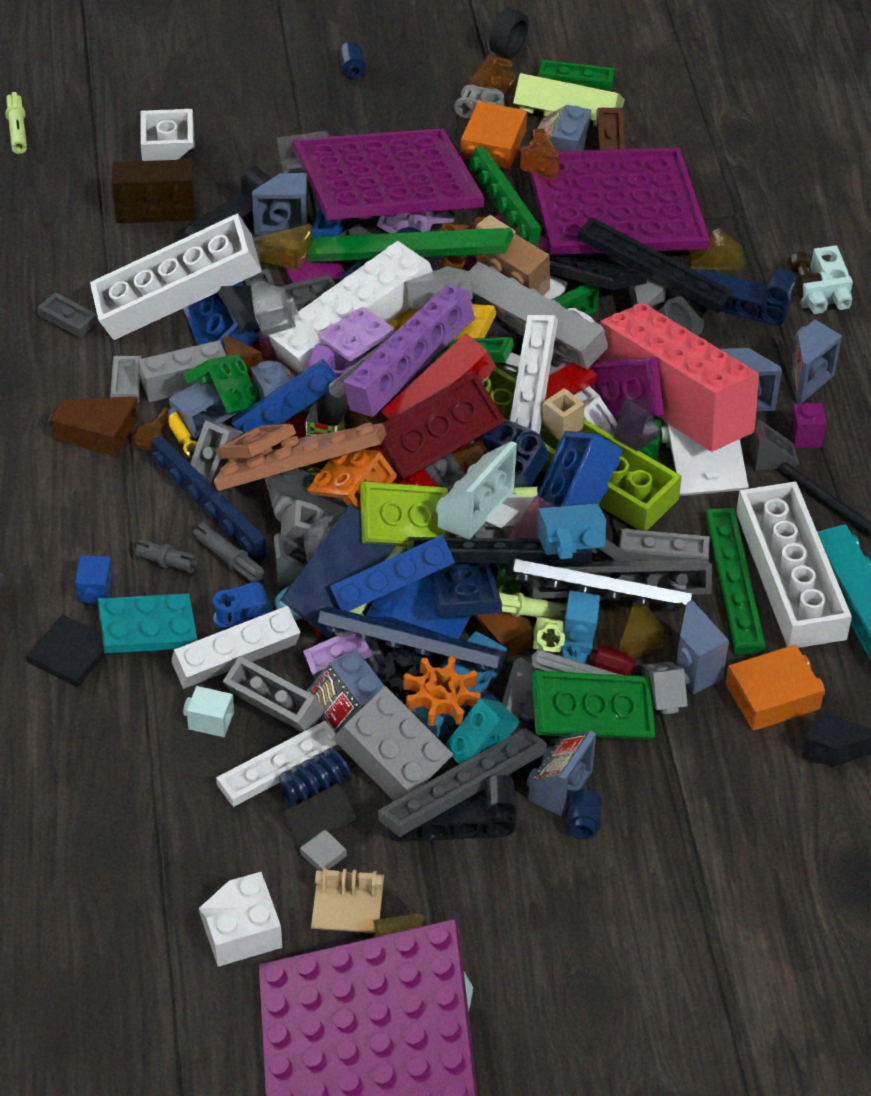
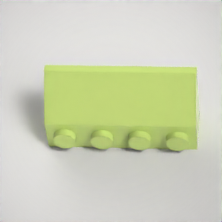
M520 73L513 103L519 106V109L526 110L530 114H534V110L543 111V116L545 117L565 105L591 109L592 126L597 127V108H622L625 99L615 92Z

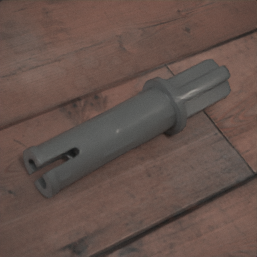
M202 522L198 525L206 535L197 528L194 529L193 537L228 563L229 569L238 571L251 582L260 581L263 578V568L250 559L245 550L236 548L209 527L207 523Z

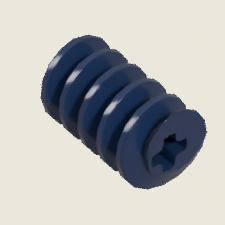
M328 748L324 750L323 755L320 753L316 754L312 760L307 759L303 761L301 766L295 765L291 767L290 772L284 771L280 773V789L291 810L297 811L296 800L299 799L304 806L308 805L309 799L307 795L309 793L315 800L320 799L319 788L326 794L331 793L329 783L332 782L337 788L342 787L340 777L343 776L346 781L351 782V772L343 757L335 749Z

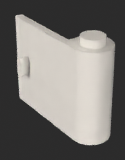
M664 422V426H661L660 441L665 443L667 448H671L675 472L682 476L679 496L738 491L749 488L740 439L711 452L668 423Z

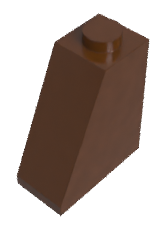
M130 396L63 400L49 418L53 440L117 457L139 419L137 398Z

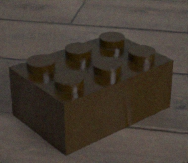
M192 159L112 162V190L116 223L196 220V197Z

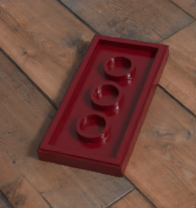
M474 371L384 422L383 425L387 434L380 445L402 481H405L505 424V419Z

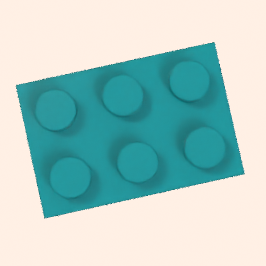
M189 594L98 598L97 607L105 654L172 650L198 641Z

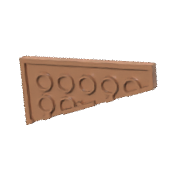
M365 423L352 429L297 438V436L290 437L253 457L228 459V462L220 469V473L214 479L217 491L235 487L379 445L387 433L383 423L373 425L372 423Z

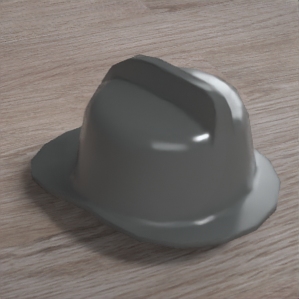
M686 296L669 299L658 310L659 313L667 316L697 336L703 331L704 319L697 303Z

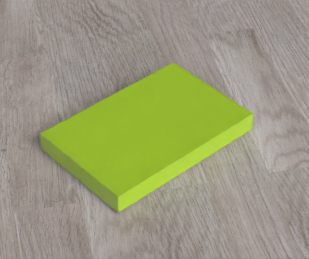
M376 482L361 483L362 543L407 546L408 537H438L441 535L450 537L449 531L438 527V514L436 513L437 503L441 497H445L448 494V488Z

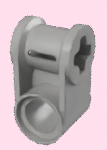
M466 85L461 91V98L455 102L454 109L459 116L471 118L478 101L504 106V94L498 89Z

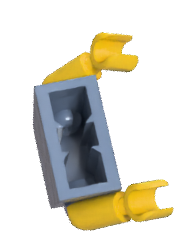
M196 382L184 390L179 389L173 393L169 399L171 409L168 411V423L179 444L183 443L184 458L190 463L191 456L189 452H194L197 441H192L190 438L200 436L205 421L222 423L243 411L228 414L215 385L208 383L200 386L199 382Z

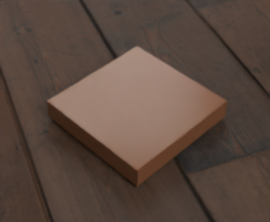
M293 424L258 426L219 446L216 452L219 459L249 458L295 435L296 432Z

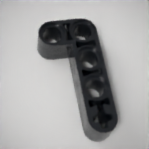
M256 166L246 169L241 177L242 193L189 225L184 231L182 239L237 213L248 230L254 228L252 191L272 179V177Z
M506 775L490 777L485 782L483 795L470 796L401 837L389 828L388 835L392 840L398 842L509 836L516 829L517 807L514 781Z

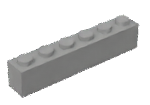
M478 261L469 270L472 279V304L494 306L497 313L494 319L523 335L525 333L527 315H555L558 319L553 351L587 370L609 347L605 336L606 332L600 324L584 319L578 312L562 307L554 299L549 300L534 288L529 289L521 285L515 278H508L493 266L488 267Z

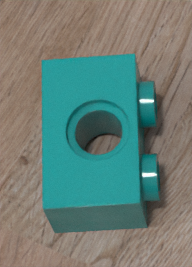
M480 698L445 746L453 753L452 757L461 764L509 737L520 721L501 702Z

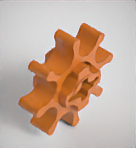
M453 656L448 658V665L441 669L439 667H432L427 658H422L420 672L423 676L414 677L408 673L404 674L403 689L416 692L414 695L407 696L406 707L410 711L418 707H424L429 710L427 721L429 726L435 725V718L439 714L451 715L455 723L460 725L464 715V710L460 706L469 705L474 707L481 698V693L467 690L469 687L476 686L478 673L475 670L465 675H459L454 672L456 658Z

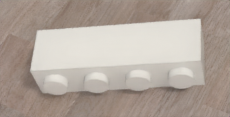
M285 606L177 648L173 652L171 663L183 689L230 671L239 656L253 662L296 645L301 632L289 607Z

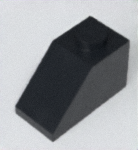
M817 710L805 740L802 757L810 759L817 764L835 767L871 755V728Z

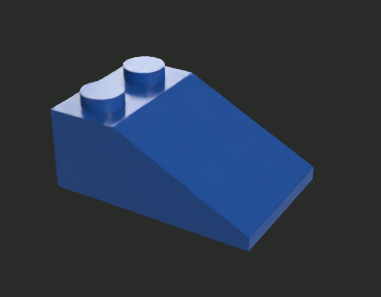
M423 577L375 599L365 615L456 639L460 638L471 615L440 618L429 577ZM378 638L380 642H386V640Z

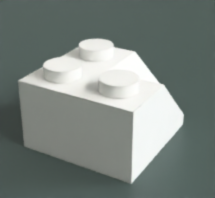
M192 109L141 111L142 161L178 160L189 150L195 149Z
M262 872L228 881L199 908V913L218 967L283 948L281 925Z

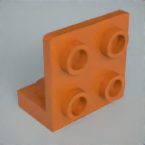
M362 449L329 459L323 469L315 476L314 481L307 490L311 495L342 498L348 506L351 504L361 512L360 484L363 482L392 484L397 474L380 451Z

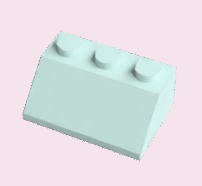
M511 441L484 454L476 464L470 466L467 474L461 480L455 482L452 490L445 497L440 498L436 506L439 528L470 540L514 491L517 443Z

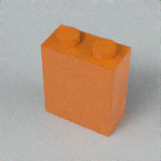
M478 101L461 138V159L470 161L475 147H485L498 167L510 169L526 132L527 111Z
M796 644L728 666L726 686L752 731L808 714L821 708L822 698L825 695L823 682L820 678L815 677L807 656L801 654Z

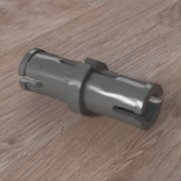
M141 539L139 544L143 546L138 544L136 546V557L157 562L160 564V567L168 568L170 566L187 573L194 571V568L190 566L196 568L197 555L176 550L173 548V545L165 544L163 546Z

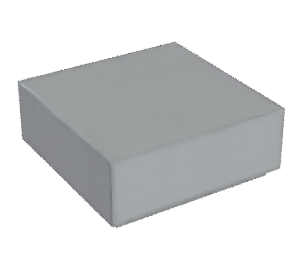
M326 830L300 848L301 855L313 867L323 871V867L329 870L347 856V850Z

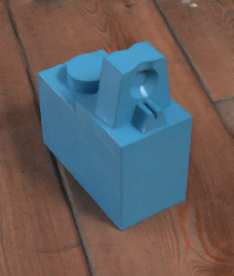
M598 504L538 508V538L546 555L557 554L560 559L573 558V553H577L578 549L605 547L606 518Z
M569 591L563 621H565L563 629L565 641L558 655L588 664L598 620L599 595Z

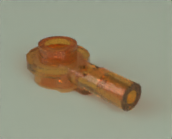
M163 408L152 423L147 422L137 429L134 436L137 447L144 450H152L151 440L159 435L163 437L161 430L168 422L169 408Z

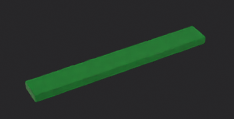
M512 228L314 237L306 257L309 262L373 259L397 241L421 257L505 254L514 234Z

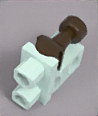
M837 245L814 249L812 261H810L808 254L805 252H796L789 257L788 265L790 270L798 273L800 281L797 292L801 298L802 308L809 307L813 314H818L826 311L828 304L835 303L839 310L851 307L853 281L848 274ZM831 255L830 261L823 260L822 256Z

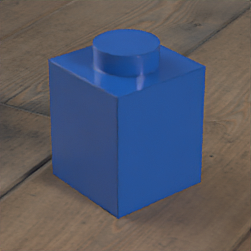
M81 555L75 581L78 602L98 604V598H109L113 581L111 557Z

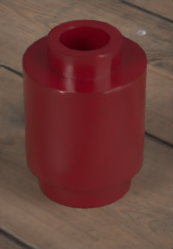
M600 645L598 651H592L589 665L620 675L632 676L636 658L629 656L628 652Z

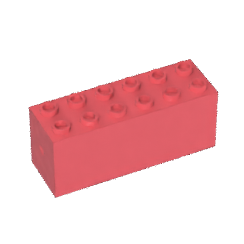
M644 303L636 304L634 307L620 313H615L600 321V325L606 332L605 336L609 347L599 357V361L658 357L664 415L657 416L658 418L711 452L755 432L758 372Z

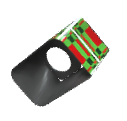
M328 392L314 401L306 418V437L346 429L350 412L346 395L335 398L334 395ZM326 422H334V423H337V424H339V425H337V426H328V425H323V423H326Z

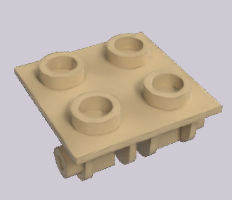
M324 867L323 871L317 870L311 929L378 934L384 875H378L377 871H373V873H357V870H353V873H349L347 869H343V872L327 870Z

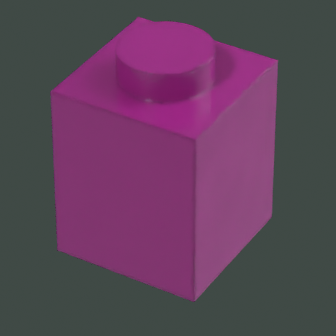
M794 404L790 423L794 447H822L826 429L823 404Z

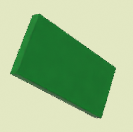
M535 670L531 673L536 735L566 736L592 731L596 733V738L652 740L656 737L650 677Z

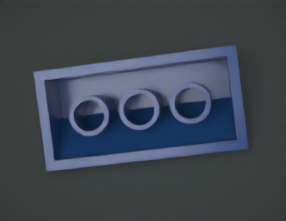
M239 282V283L234 284V285H232V286H243V285H242V282ZM219 292L184 308L197 345L220 340L226 356L240 355L239 351L253 346L263 336L261 330L242 331L219 296Z
M565 431L538 491L539 508L587 504L599 505L608 490V483L613 471L619 465V458L623 449L597 434Z

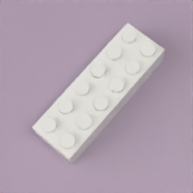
M237 213L90 282L98 320L112 339L116 340L219 292L221 286H232L262 272L252 235Z
M399 241L390 245L383 252L366 262L362 267L345 277L341 282L269 332L267 335L277 358L299 375L308 368L315 345H320L317 334L361 307H365L389 324L410 309L407 281L433 272L430 263Z
M797 482L739 490L736 515L787 647L796 644L798 648L847 640L852 616Z

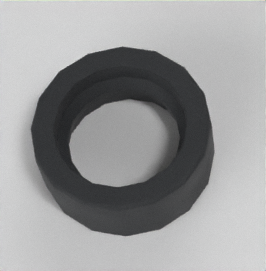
M509 7L499 13L489 38V46L492 52L507 58H513L517 55L525 42L529 28V19L525 13Z

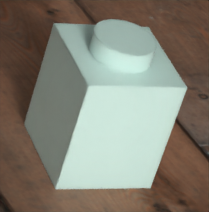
M196 686L192 698L188 697L186 699L183 710L184 716H187L188 729L225 737L234 715L233 694Z

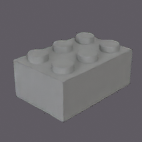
M386 686L332 738L392 800L399 799L424 785L453 755Z

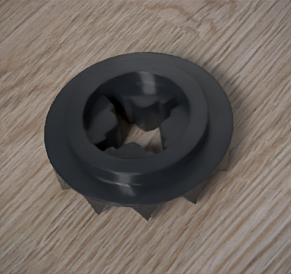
M401 648L398 651L389 652L380 661L376 674L383 685L398 699H406L408 695H414L416 692L404 690L402 679L400 677L393 678L397 674L395 664L398 663L403 669L410 668L407 673L414 677H421L423 674L420 672L421 657L414 651L411 652Z

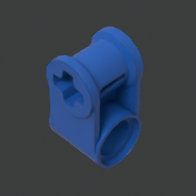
M257 582L229 590H221L212 599L213 607L216 609L213 615V622L221 630L229 629L273 611L263 585Z

